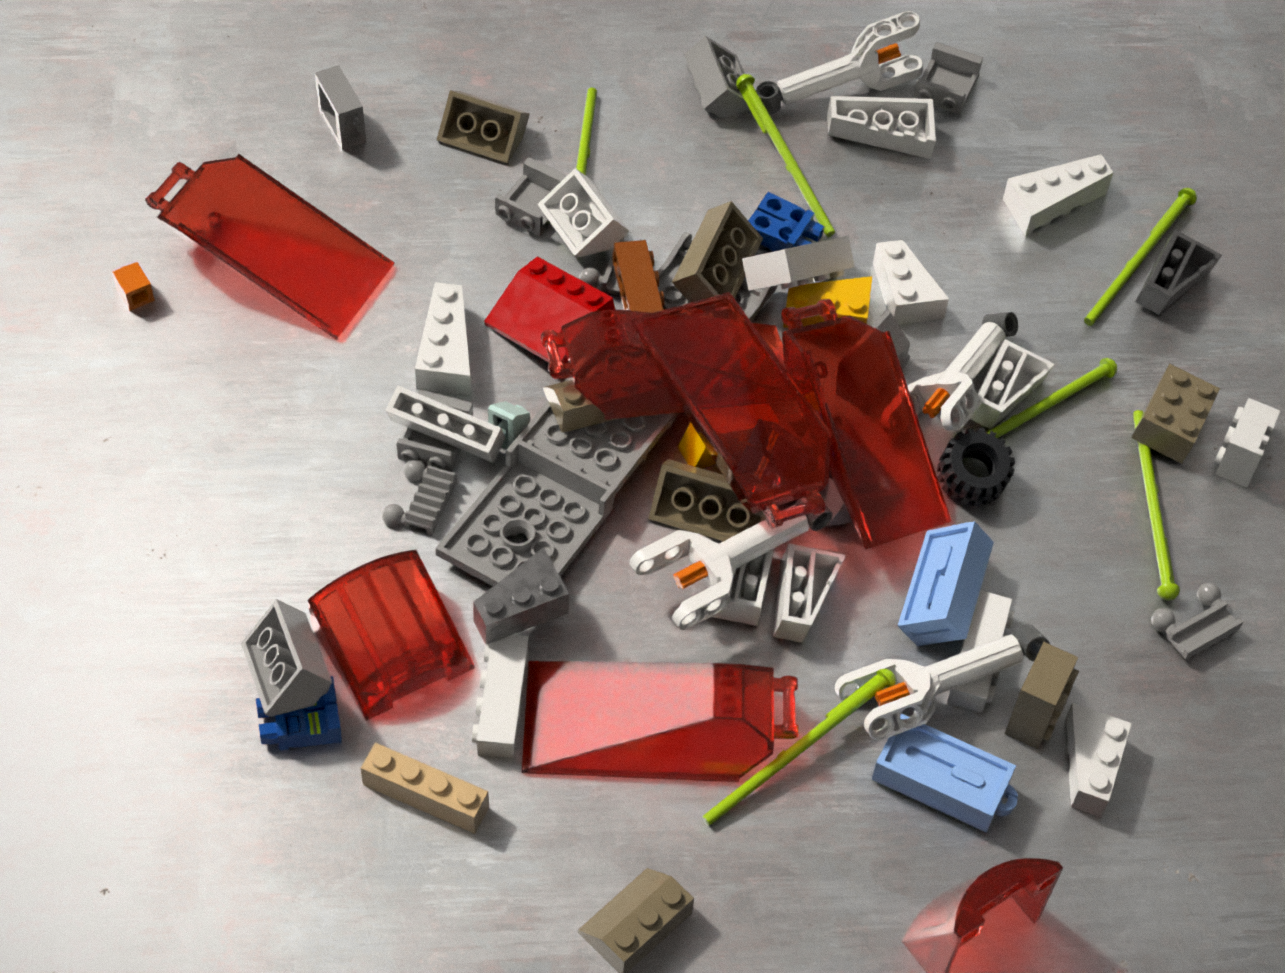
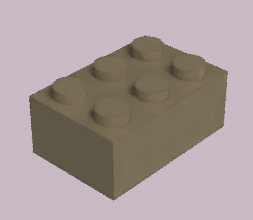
M1169 363L1131 438L1183 463L1196 442L1220 388Z
M1043 642L1019 692L1004 734L1036 749H1039L1043 739L1050 740L1079 673V670L1074 669L1078 660L1077 656Z

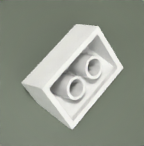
M576 168L537 204L577 258L610 250L614 247V243L619 242L629 232V229L593 181Z

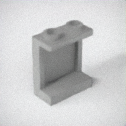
M936 42L932 50L931 60L921 79L919 78L916 82L913 98L933 99V106L961 114L979 77L983 57Z
M528 157L523 163V175L505 197L497 195L495 198V215L540 236L549 226L550 221L537 204L567 175Z
M420 389L417 392L420 395L473 416V403ZM407 428L403 439L399 438L396 443L398 459H402L405 462L418 459L425 466L429 465L449 472L453 471L461 451L459 448L411 428Z

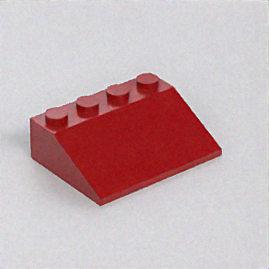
M537 256L516 273L484 320V323L487 327L560 369L616 325L618 319L613 297Z

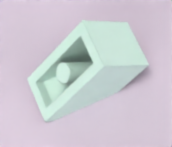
M507 401L491 404L488 408V423L500 427L504 433L505 440L501 446L502 448L507 450L530 423V412L522 406L513 405Z

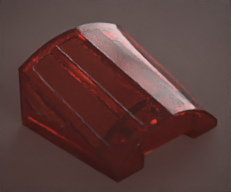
M417 550L398 552L365 563L333 580L307 600L312 629L366 721L392 709L394 701L443 677L450 681L475 668Z
M1040 858L1015 859L996 865L948 889L933 899L913 920L902 943L926 973H949L959 948L981 933L986 921L982 916L1008 898L1012 897L1033 923L1037 922L1045 909L1063 867L1058 861Z

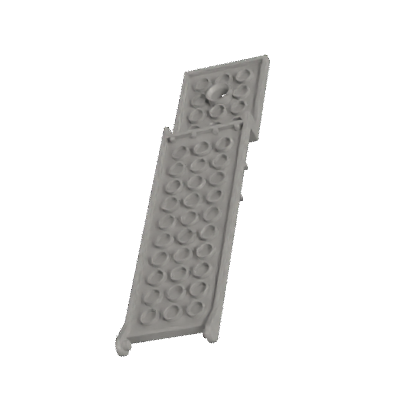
M684 232L666 261L657 270L659 274L658 290L663 291L664 294L663 311H668L670 320L669 328H665L664 340L631 343L623 311L617 318L618 323L604 333L564 381L648 361L661 363L672 384L669 406L562 433L547 401L506 450V465L435 548L436 556L489 585L495 586L544 548L561 577L612 512L616 493L641 461H646L647 454L667 428H672L675 418L774 294L778 285L765 287L763 290L755 289L749 291L747 282L743 280L729 312L726 313L689 302L672 283L686 255L685 251L689 249L692 243V235ZM520 533L528 538L526 542L520 544L507 540L508 536H517Z

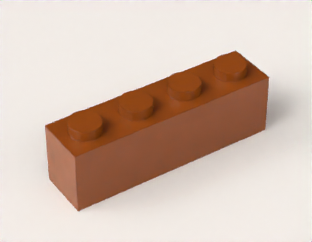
M646 240L614 243L612 262L631 343L664 340L665 328H669L670 320L668 311H663L664 294L663 291L658 290L659 274L657 270H653V251L648 250Z

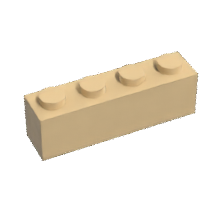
M376 742L360 768L364 786L474 834L489 809V794L487 790Z

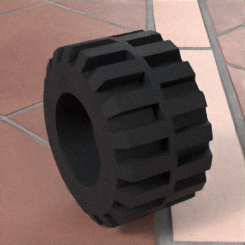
M970 428L965 433L962 431L957 433L954 439L952 438L947 444L937 465V472H940L938 481L939 483L944 482L943 491L945 493L948 491L952 493L950 498L954 501L958 498L962 500L961 504L965 506L972 502L973 507H979L981 502L984 505L990 504L993 499L996 500L1010 482L1015 470L1012 468L1015 464V458L1009 457L1012 450L1010 446H1004L1006 441L1002 437L1000 439L995 437L997 433L990 431L987 434L983 428H978L977 432H974L973 428ZM975 458L980 460L987 467L989 476L976 477L970 474L965 469L962 459Z

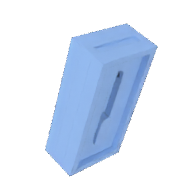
M975 521L958 525L954 524L926 532L898 622V627L917 646L967 638L994 544L991 538Z
M904 714L900 715V719L903 720L910 718ZM926 724L889 737L876 762L872 780L986 833L994 816H1007L1011 814L1018 800L1016 790L1009 785L1016 765ZM1003 798H1007L1005 804L1002 803Z

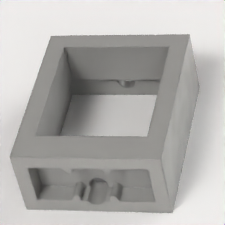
M337 65L316 72L315 79L319 110L341 149L345 150L366 143L363 106L340 66Z

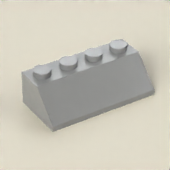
M276 599L241 643L264 713L269 717L314 706L319 698L327 693L332 684L306 613Z

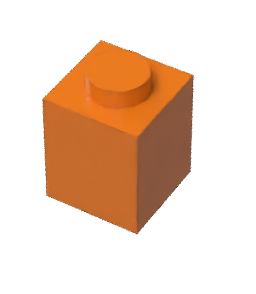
M138 262L123 266L112 272L116 289L129 311L155 301L151 283Z

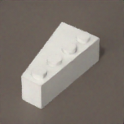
M831 96L827 113L829 136L931 159L936 142L933 99Z
M1100 154L1008 178L1003 201L1026 237L1032 234L1033 230L1041 226L1043 228L1050 224L1052 219L1060 215L1063 217L1071 213V209L1077 206L1082 207L1107 194L1113 171L1103 155Z
M849 236L742 258L749 291L780 284L782 289L792 288L845 275V269L855 267Z
M439 282L434 284L415 366L416 389L471 396V377L462 285Z

